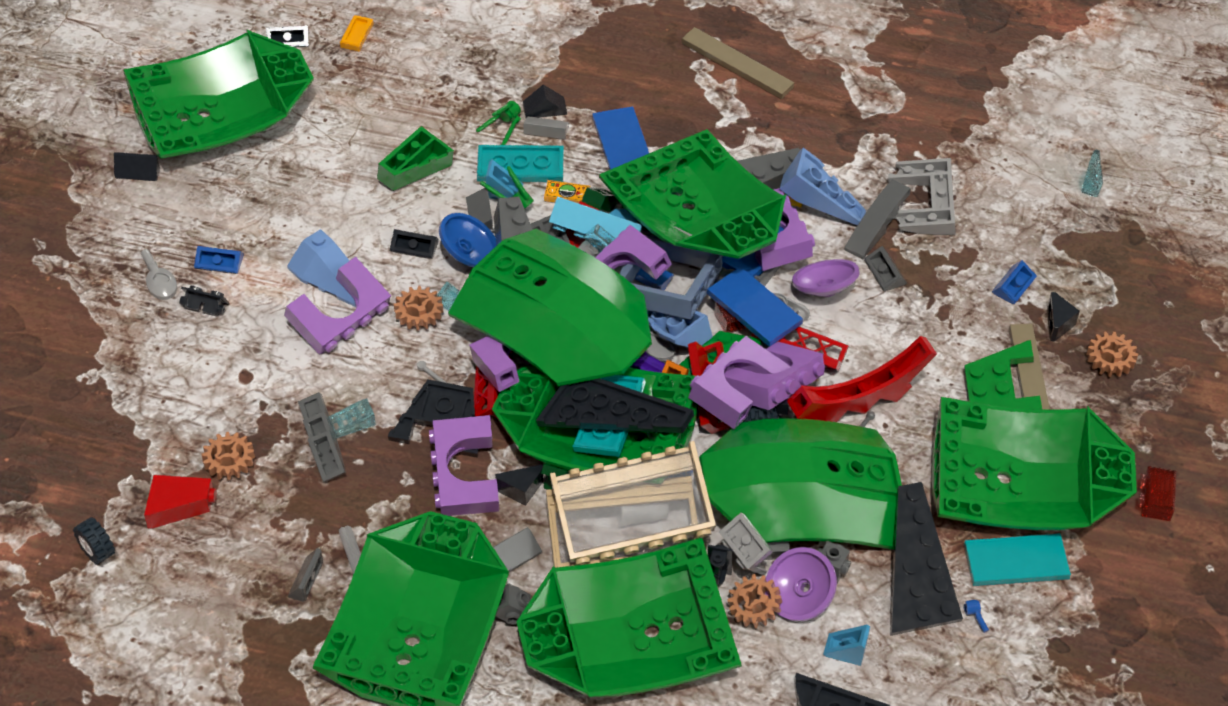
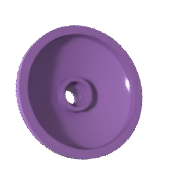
M843 259L824 260L799 269L793 275L792 282L793 286L803 293L830 297L852 285L859 277L860 272L858 265L852 261Z
M800 547L784 552L773 562L766 576L767 582L773 580L775 587L780 589L782 603L779 605L781 612L776 613L792 621H806L817 617L830 605L836 592L837 578L832 563L825 555L812 548ZM809 585V590L804 592V587ZM766 591V595L771 599L770 594Z

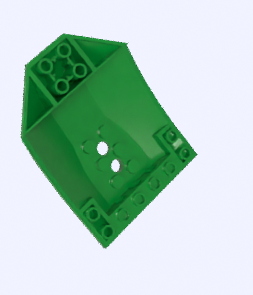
M247 29L246 33L230 41L187 57L123 69L138 123L147 144L160 159L223 146L268 129L288 116L314 81V77L299 49ZM208 112L210 115L208 117H202L201 115H198V113Z
M708 129L599 174L601 181L635 219L659 239L675 246L740 259L775 243L777 240L786 194L781 195L754 177L729 154ZM688 203L692 204L695 208L693 210L684 209L683 205ZM677 228H679V229H681V230H683V231H685V232L691 234L692 236H689V235L685 234L684 232L678 230Z
M538 229L504 239L473 267L448 311L450 317L486 334L520 355L556 382L557 386L623 374L652 345L644 294L625 277L590 254ZM536 281H547L542 286L534 285Z
M532 364L517 370L519 382L500 391L492 407L493 413L521 452L550 465L567 470L579 468V471L593 469V465L597 463H603L606 466L615 464L618 459L627 457V460L641 458V454L645 452H651V455L663 453L666 448L672 446L675 447V450L687 447L694 431L698 404L688 398L692 389L690 384L696 376L659 373L628 368L623 374H619L622 376L645 378L646 384L643 393L692 409L695 415L683 433L628 431L619 457L574 452L573 444L579 428L539 427L537 425L536 419L560 386H557L556 382ZM668 476L643 481V483L662 484Z
M941 397L933 445L932 492L938 517L1015 529L1067 530L1090 527L1137 493L1135 452L1088 406L1081 409H1022ZM975 473L983 474L985 479L978 478ZM1004 474L1008 476L1010 482L1002 483L998 479V475Z
M789 418L742 422L735 429L729 430L699 457L710 503L730 522L740 513L745 514L766 542L832 541L895 550L897 488L902 486L896 455L876 429L812 419ZM827 463H832L838 469V472L831 471Z
M429 511L367 534L352 580L333 625L313 664V669L362 698L391 706H461L484 651L509 575L508 569L479 525L475 522ZM410 637H415L420 641L414 646H409L405 643L406 639ZM402 659L410 661L406 665H400L397 662Z
M702 537L657 551L618 560L577 566H553L516 621L527 666L588 697L622 696L647 692L695 681L742 667ZM679 621L683 623V626L678 630L670 628L673 622ZM656 626L659 628V633L654 637L646 636L645 631L648 627Z

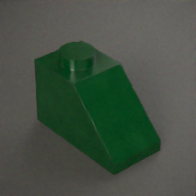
M587 187L581 202L609 214L619 200L612 192L604 188Z

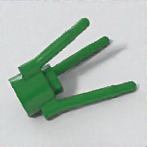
M508 101L503 107L493 112V117L478 127L476 132L482 131L498 118H501L504 122L512 121L501 144L506 145L516 124L521 120L518 116L521 113L520 106L515 101Z
M507 166L508 173L519 190L512 197H520L525 209L534 202V199L524 189L511 167ZM480 181V185L498 198H507L490 185Z

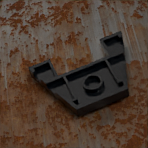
M427 379L412 400L411 406L406 413L401 415L398 419V424L389 432L388 440L409 444L415 423L433 426V420L475 417L473 388ZM468 449L457 453L478 458L479 455L478 449Z

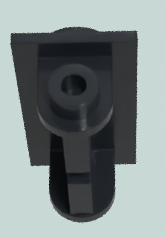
M190 285L189 288L181 286L185 296L180 297L179 304L183 305V308L199 311L201 303H203V312L219 316V314L223 315L225 312L223 304H230L221 292L212 290L210 293H207L197 286Z
M708 544V558L718 586L724 583L726 574L732 575L733 549H729L724 545L714 546Z

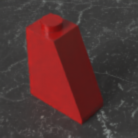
M153 475L144 513L147 528L153 529L210 512L211 504L216 502L217 490L213 488L211 478Z

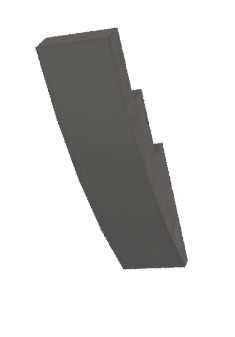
M892 179L867 210L846 243L844 250L863 259L886 233L887 225L898 214L899 206L910 195L911 188Z
M318 392L298 401L304 417L303 423L309 436L308 442L323 482L325 483L345 474L346 471L339 444L322 394Z

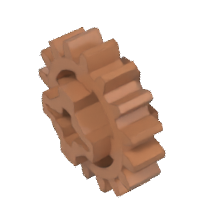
M418 286L417 290L409 287L408 293L401 291V297H396V303H394L395 318L400 320V325L407 323V329H411L412 326H416L417 331H419L420 326L428 329V324L430 323L435 326L436 319L441 320L442 297H438L437 291L430 293V287H427L425 290H422L421 286Z
M1104 332L1102 337L1097 334L1094 340H1090L1086 355H1089L1087 361L1093 362V369L1100 368V374L1106 371L1109 377L1113 373L1121 377L1122 371L1129 374L1130 369H1134L1138 358V353H1136L1137 346H1131V339L1124 340V334L1120 337L1117 336L1116 332H1113L1112 335Z
M226 432L225 437L217 434V440L209 439L210 446H203L204 453L201 456L204 468L209 470L211 476L217 473L219 480L223 476L230 480L231 475L240 478L241 471L248 473L247 466H253L252 459L255 458L252 443L247 441L246 436L239 438V433L237 432L234 436H230V433Z
M755 574L752 575L751 580L744 576L742 584L734 583L736 590H729L731 598H728L727 602L730 607V613L735 615L736 622L743 620L745 627L750 622L753 623L755 628L758 627V622H762L766 626L768 618L771 620L776 619L774 612H781L779 605L782 603L780 589L775 587L773 580L767 582L764 575L760 580L756 578ZM766 591L770 594L771 599H769L768 596L765 595ZM739 603L745 608L744 611L739 607Z

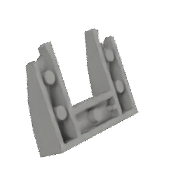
M951 158L896 162L895 164L899 171L896 175L889 173L888 182L893 179L901 184L931 186L932 208L898 210V214L893 219H897L900 223L898 225L899 230L919 234L956 235Z

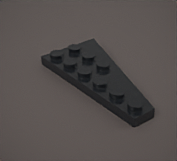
M599 378L560 386L536 419V423L539 427L683 433L695 415L693 410Z
M922 482L898 486L890 636L957 623L963 619Z

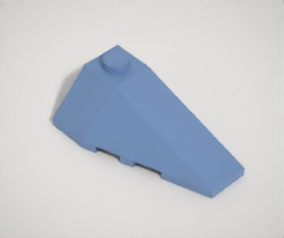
M802 148L784 173L780 190L799 203L858 225L866 210L849 191H843L837 183L839 180L834 175L830 177L823 169L825 165L805 148Z
M320 229L301 242L287 268L301 282L305 284L311 283L317 286L320 291L324 293L328 291L336 295L337 299L356 307L352 296L336 279L338 269L349 262V259L337 244Z
M647 310L649 325L660 337L670 342L688 347V344L696 341L702 346L713 337L708 317L701 312L696 311L690 320Z

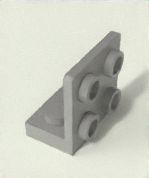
M740 513L719 531L724 538L722 543L727 548L733 549L738 556L736 559L737 563L744 570L748 569L752 573L756 572L764 575L767 570L760 562L773 551L745 514Z

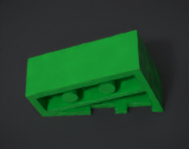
M420 126L378 163L377 179L391 190H397L452 166L454 150Z

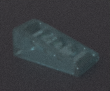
M1095 149L1089 161L1081 191L1084 194L1098 197L1103 185L1100 150Z
M367 398L330 416L332 425L337 423L339 426L338 429H335L333 425L336 438L376 425L375 415ZM343 420H346L348 424L344 425Z

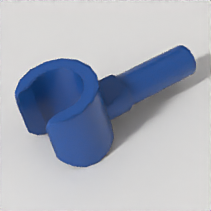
M978 600L965 601L966 604L963 606L965 614H974L984 633L989 631L981 615L980 602Z

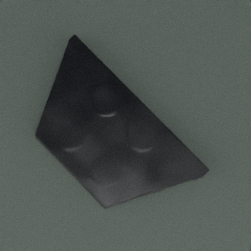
M799 673L795 675L794 682L798 706H890L889 704Z

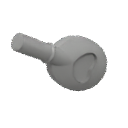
M148 249L142 250L141 255L147 268L150 270L146 276V284L151 295L160 300H168L175 296L177 282L174 275L164 268H158Z
M650 332L652 345L646 350V353L659 361L671 360L675 354L673 343L660 337L655 332Z

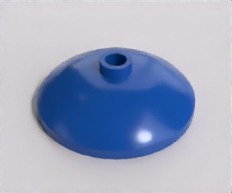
M451 213L444 217L439 225V236L444 248L455 260L466 266L475 267L496 247V238L491 230L480 220L470 215Z

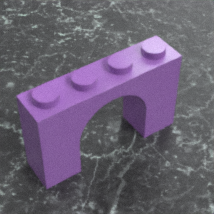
M780 188L774 189V191L784 195ZM787 195L780 221V227H783L784 230L778 233L775 243L754 252L755 259L762 271L813 257L814 237L812 234H808L804 221H800L796 208H792Z
M631 225L595 257L612 269L626 264L636 265L654 279H657L672 265L666 251Z
M354 257L340 267L336 276L337 281L355 301L356 310L351 315L344 318L328 317L321 313L305 294L286 306L284 313L286 319L319 355L325 351H332L338 345L337 342L343 338L345 340L350 338L355 333L356 328L360 325L362 327L366 326L375 314L378 313L380 315L389 308L388 304L391 295L357 257Z
M489 336L469 345L473 362L498 392L519 382L516 365L508 357L512 350Z
M747 336L739 342L735 341L727 353L723 352L718 357L715 364H709L701 376L697 375L690 384L692 389L688 397L733 429L747 418L753 401L733 388L727 382L724 374L736 367L761 374L779 373L791 367Z
M776 342L766 350L790 365L789 369L779 373L761 374L736 367L724 374L727 382L733 388L753 401L752 406L770 410L792 396L802 385L807 386L823 376L825 365L823 353Z
M490 415L433 420V429L429 430L430 444H435V451H431L432 465H437V472H433L434 487L439 486V494H435L436 508H441V514L448 516L498 512L497 479L472 482L462 481L454 477L448 469L449 461L457 453L468 449L492 447Z

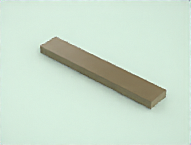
M695 27L682 38V44L780 99L794 88L793 81Z
M1010 324L1009 333L1012 346L1031 340L1034 362L1016 364L1022 397L1040 396L1042 409H1050L1033 324Z

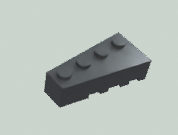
M800 149L780 151L738 160L737 162L754 177L774 190L780 188L784 173Z
M520 197L498 199L494 213L496 246L504 239L533 230Z

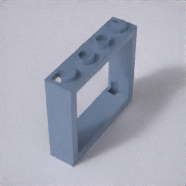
M647 234V238L666 251L671 261L702 267L685 295L633 284L632 281L640 267L632 264L623 266L620 275L625 277L644 294L647 310L691 320L706 296L707 289L713 285L722 270V256L675 246L659 239L657 236Z

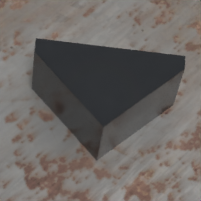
M544 84L523 100L525 119L527 117L542 118L567 115L564 96Z
M1051 292L1047 309L1050 341L1055 342L1076 325L1080 310L1056 292Z
M537 465L495 474L498 492L526 506L543 483V474L541 473L543 466Z

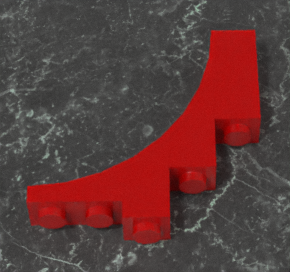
M919 336L908 348L877 369L852 380L834 385L817 387L802 385L787 402L797 419L837 422L848 410L866 414L879 399L898 402L912 387L910 382L937 353L926 337Z

